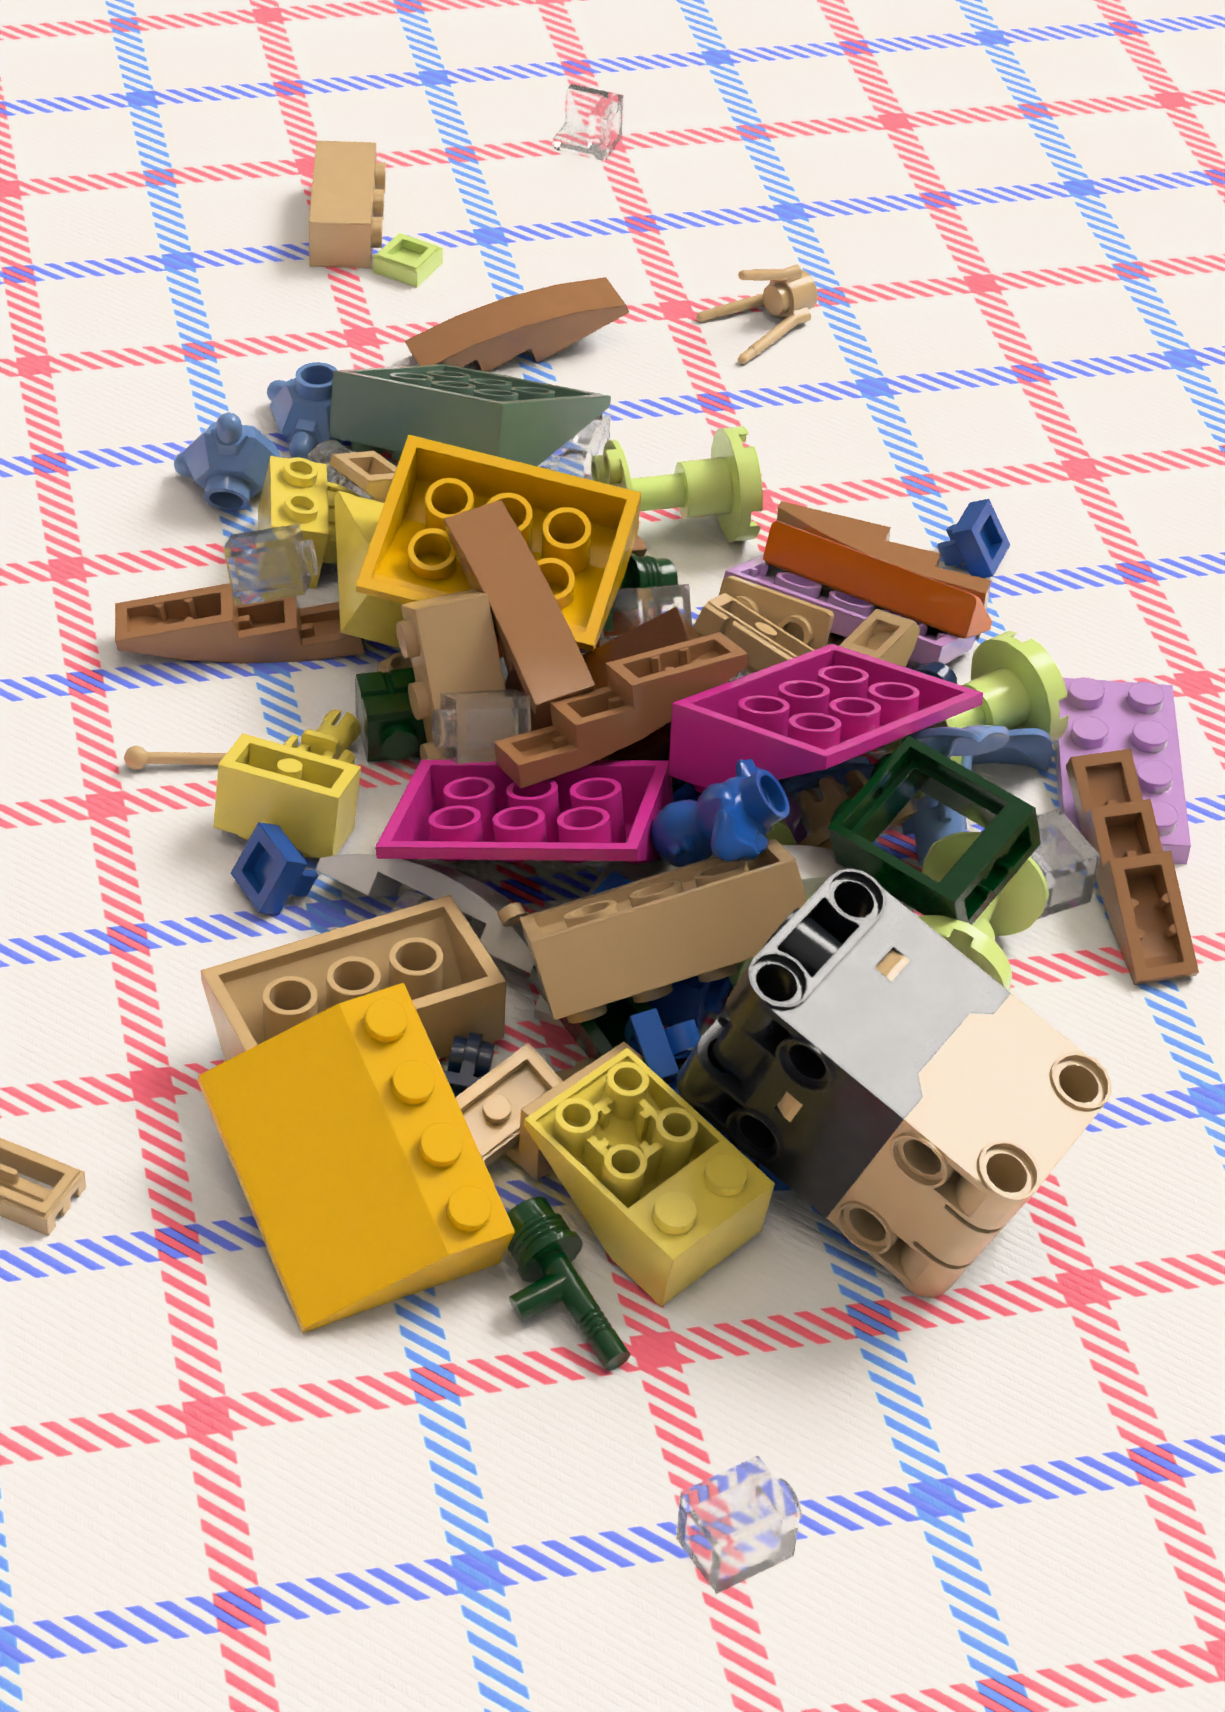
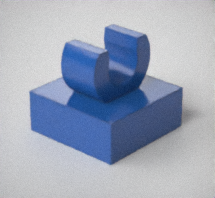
M988 498L969 502L958 523L949 526L946 530L950 541L938 543L937 549L941 553L946 566L965 562L970 575L987 578L994 576L1011 544Z
M258 822L230 873L258 913L275 915L280 914L290 895L296 897L307 896L319 876L314 870H305L308 864L303 858L304 855L295 848L279 825Z
M656 1008L630 1016L623 1030L627 1044L643 1057V1062L666 1083L677 1078L679 1069L676 1062L687 1059L701 1038L694 1019L664 1029Z

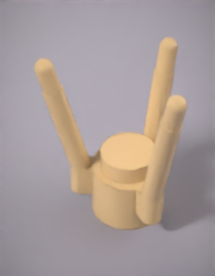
M798 264L783 269L739 271L738 278L740 280L770 281L769 285L764 288L762 294L701 311L696 315L697 321L704 322L714 318L717 319L765 305L770 314L786 318L738 356V362L746 364L796 325L811 320L809 310L814 308L817 303V286L810 274L801 270Z

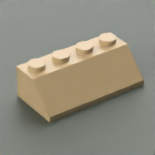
M773 838L768 840L767 850L758 855L756 860L722 861L712 857L519 917L553 1019L558 1020L567 1017L569 1023L589 1021L605 1014L608 1011L606 1006L608 1003L631 996L636 1003L648 1002L670 994L673 991L672 983L694 976H698L700 982H711L736 973L738 971L737 963L754 958L785 919L795 909H800L808 901L796 859Z
M451 895L201 970L202 985L225 1061L338 1003L404 983L438 1059L450 1055L455 1035L468 1038L471 1031L483 1034V1041L493 1042L504 1038L506 980Z

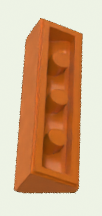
M774 521L771 524L762 558L767 564L962 639L984 633L991 628L992 620L983 603L977 596L780 521Z

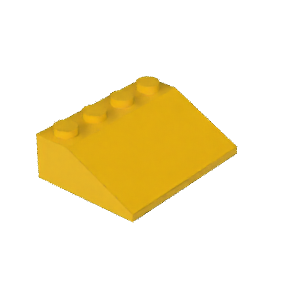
M408 434L355 585L356 592L406 604L470 590L467 578L445 529L444 518L502 500L545 576L578 647L594 652L623 581L638 533L641 492Z
M404 983L338 1003L198 1076V1084L302 1333L501 1263L515 1234V1230Z

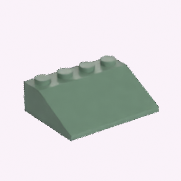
M448 364L333 370L329 437L350 441L351 450L355 452L375 451L379 454L384 453V449L392 450V459L396 461L400 460L409 434L539 466L610 407L611 396Z

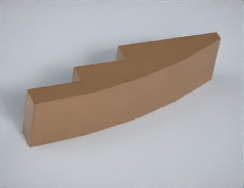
M607 277L555 284L505 297L454 316L404 342L417 365L448 364L464 367L476 361L481 371L489 372L527 350L534 360L539 363L630 312L626 303Z
M502 500L444 518L445 529L470 588L488 594L495 635L510 670H516L534 715L550 711V702L595 690V683L553 592Z
M784 501L780 502L776 521L971 593L981 600L987 611L992 580L939 568L941 553L889 541L891 527ZM981 634L976 635L975 639H979Z
M232 583L115 603V643L120 651L177 660L239 664L304 662L365 654L363 638L340 633L339 602L299 608L295 591L237 601Z
M718 632L606 663L607 687L550 702L551 726L494 741L496 764L520 788L589 765L645 738L671 722L673 702L727 683L749 666L748 653L724 634Z
M1131 749L1070 757L1065 766L1079 823L1114 936L1133 984L1139 985L1197 976L1199 973L1172 853L1171 850H1162L1151 799L1143 800Z

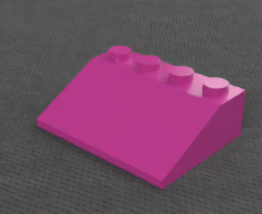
M830 644L673 702L668 775L693 784L694 789L702 793L710 784L722 783L729 778L736 777V763L740 759H752L757 767L770 772L777 780L825 770L978 707L983 703V692Z
M421 760L375 846L377 859H439L445 862L501 860L514 863L525 860H553L568 863L625 861L632 864H643L662 859L652 845L651 826L660 809L674 802L672 776L668 775L669 761L597 760L582 768L520 788L496 764V760Z

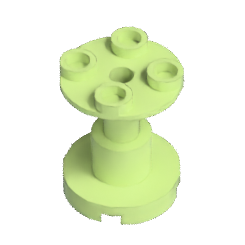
M744 426L717 429L713 436L711 458L679 461L676 463L674 474L631 478L625 453L620 443L615 439L608 440L605 443L602 455L592 456L591 477L593 481L641 492L640 512L678 508L683 518L717 515L720 528L726 539L730 542L755 539L760 531L761 525L758 526L755 521L751 522V512L763 511L761 470L755 446L743 447L742 442H746V437L749 434Z
M1007 631L982 642L977 647L972 657L971 681L962 685L983 692L982 705L924 729L937 727L963 728L973 725L1003 726L1008 728V730L1038 728L1045 730L1049 734L1053 744L1064 735L1068 726L1069 715L1060 718L1059 701L1068 697L1065 682L1056 663L1041 644L1032 638L1021 642L1014 637L1018 632ZM905 737L881 747H884L887 753H893ZM962 756L950 757L951 760L961 765ZM918 791L912 798L919 799L926 794Z
M982 832L954 833L934 842L929 847L924 858L922 873L940 882ZM1030 856L972 925L940 915L918 917L1010 992L1012 981L1011 966L1005 953L995 942V936L1016 934L1033 925L1043 913L1048 902L1047 883L1040 867Z

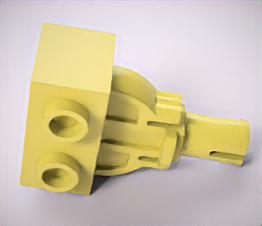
M270 456L258 507L259 581L316 589L322 563H337L334 495L337 491L356 496L359 495L346 487L327 482V464L315 463L299 457L288 459Z
M330 710L324 716L322 723L316 731L307 729L303 732L299 746V736L291 735L284 744H279L242 733L218 764L213 828L231 832L245 840H249L258 822L279 825L295 848L300 850L305 857L322 858L337 855L355 827L361 766L355 765V756L348 749L359 738L361 727L358 719L353 714L346 712L335 726L340 719L341 710Z

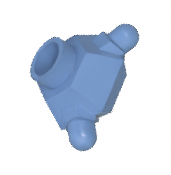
M323 362L305 364L297 369L294 379L291 378L288 381L274 380L267 387V397L271 401L272 413L281 435L290 444L289 453L292 458L299 457L309 460L314 450L329 451L345 442V440L329 437L333 370H338L330 364Z
M226 412L220 415L217 422H213L183 452H180L175 457L174 468L178 474L193 478L197 484L205 489L204 499L209 505L226 511H240L247 508L249 500L263 489L270 456H282L276 445L254 426L242 425L241 419L236 414Z

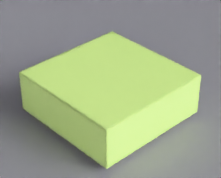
M398 233L373 256V273L418 287L443 264V248Z

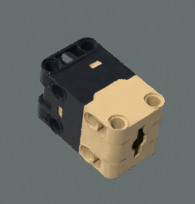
M852 868L842 869L832 874L800 909H795L778 927L761 951L753 958L727 998L726 1006L710 1028L702 1035L677 1074L679 1094L690 1106L729 1136L743 1153L760 1162L839 1228L853 1245L866 1251L888 1269L908 1290L918 1296L928 1298L940 1296L954 1285L1037 1191L1106 1104L1112 1092L1111 1079L1106 1069L1098 1060L1085 1054L883 889L874 877L864 871Z

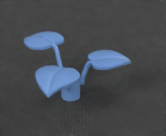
M973 725L963 728H929L909 735L948 758L951 756H962L961 765L971 770L974 764L1002 763L1029 766L1046 773L1050 766L1053 751L1049 734L1045 730L1038 728L1008 730V728L1003 726ZM856 756L825 770L780 779L779 782L792 795L803 790L819 787V780L828 776L833 777L836 782L846 785L848 784L846 774L852 770H859L869 781L876 764H870L868 757ZM932 797L918 800L916 802L917 811L915 815L902 823L903 835L914 834L918 865L922 867L929 847L934 842L954 833L965 832L967 829L966 817Z

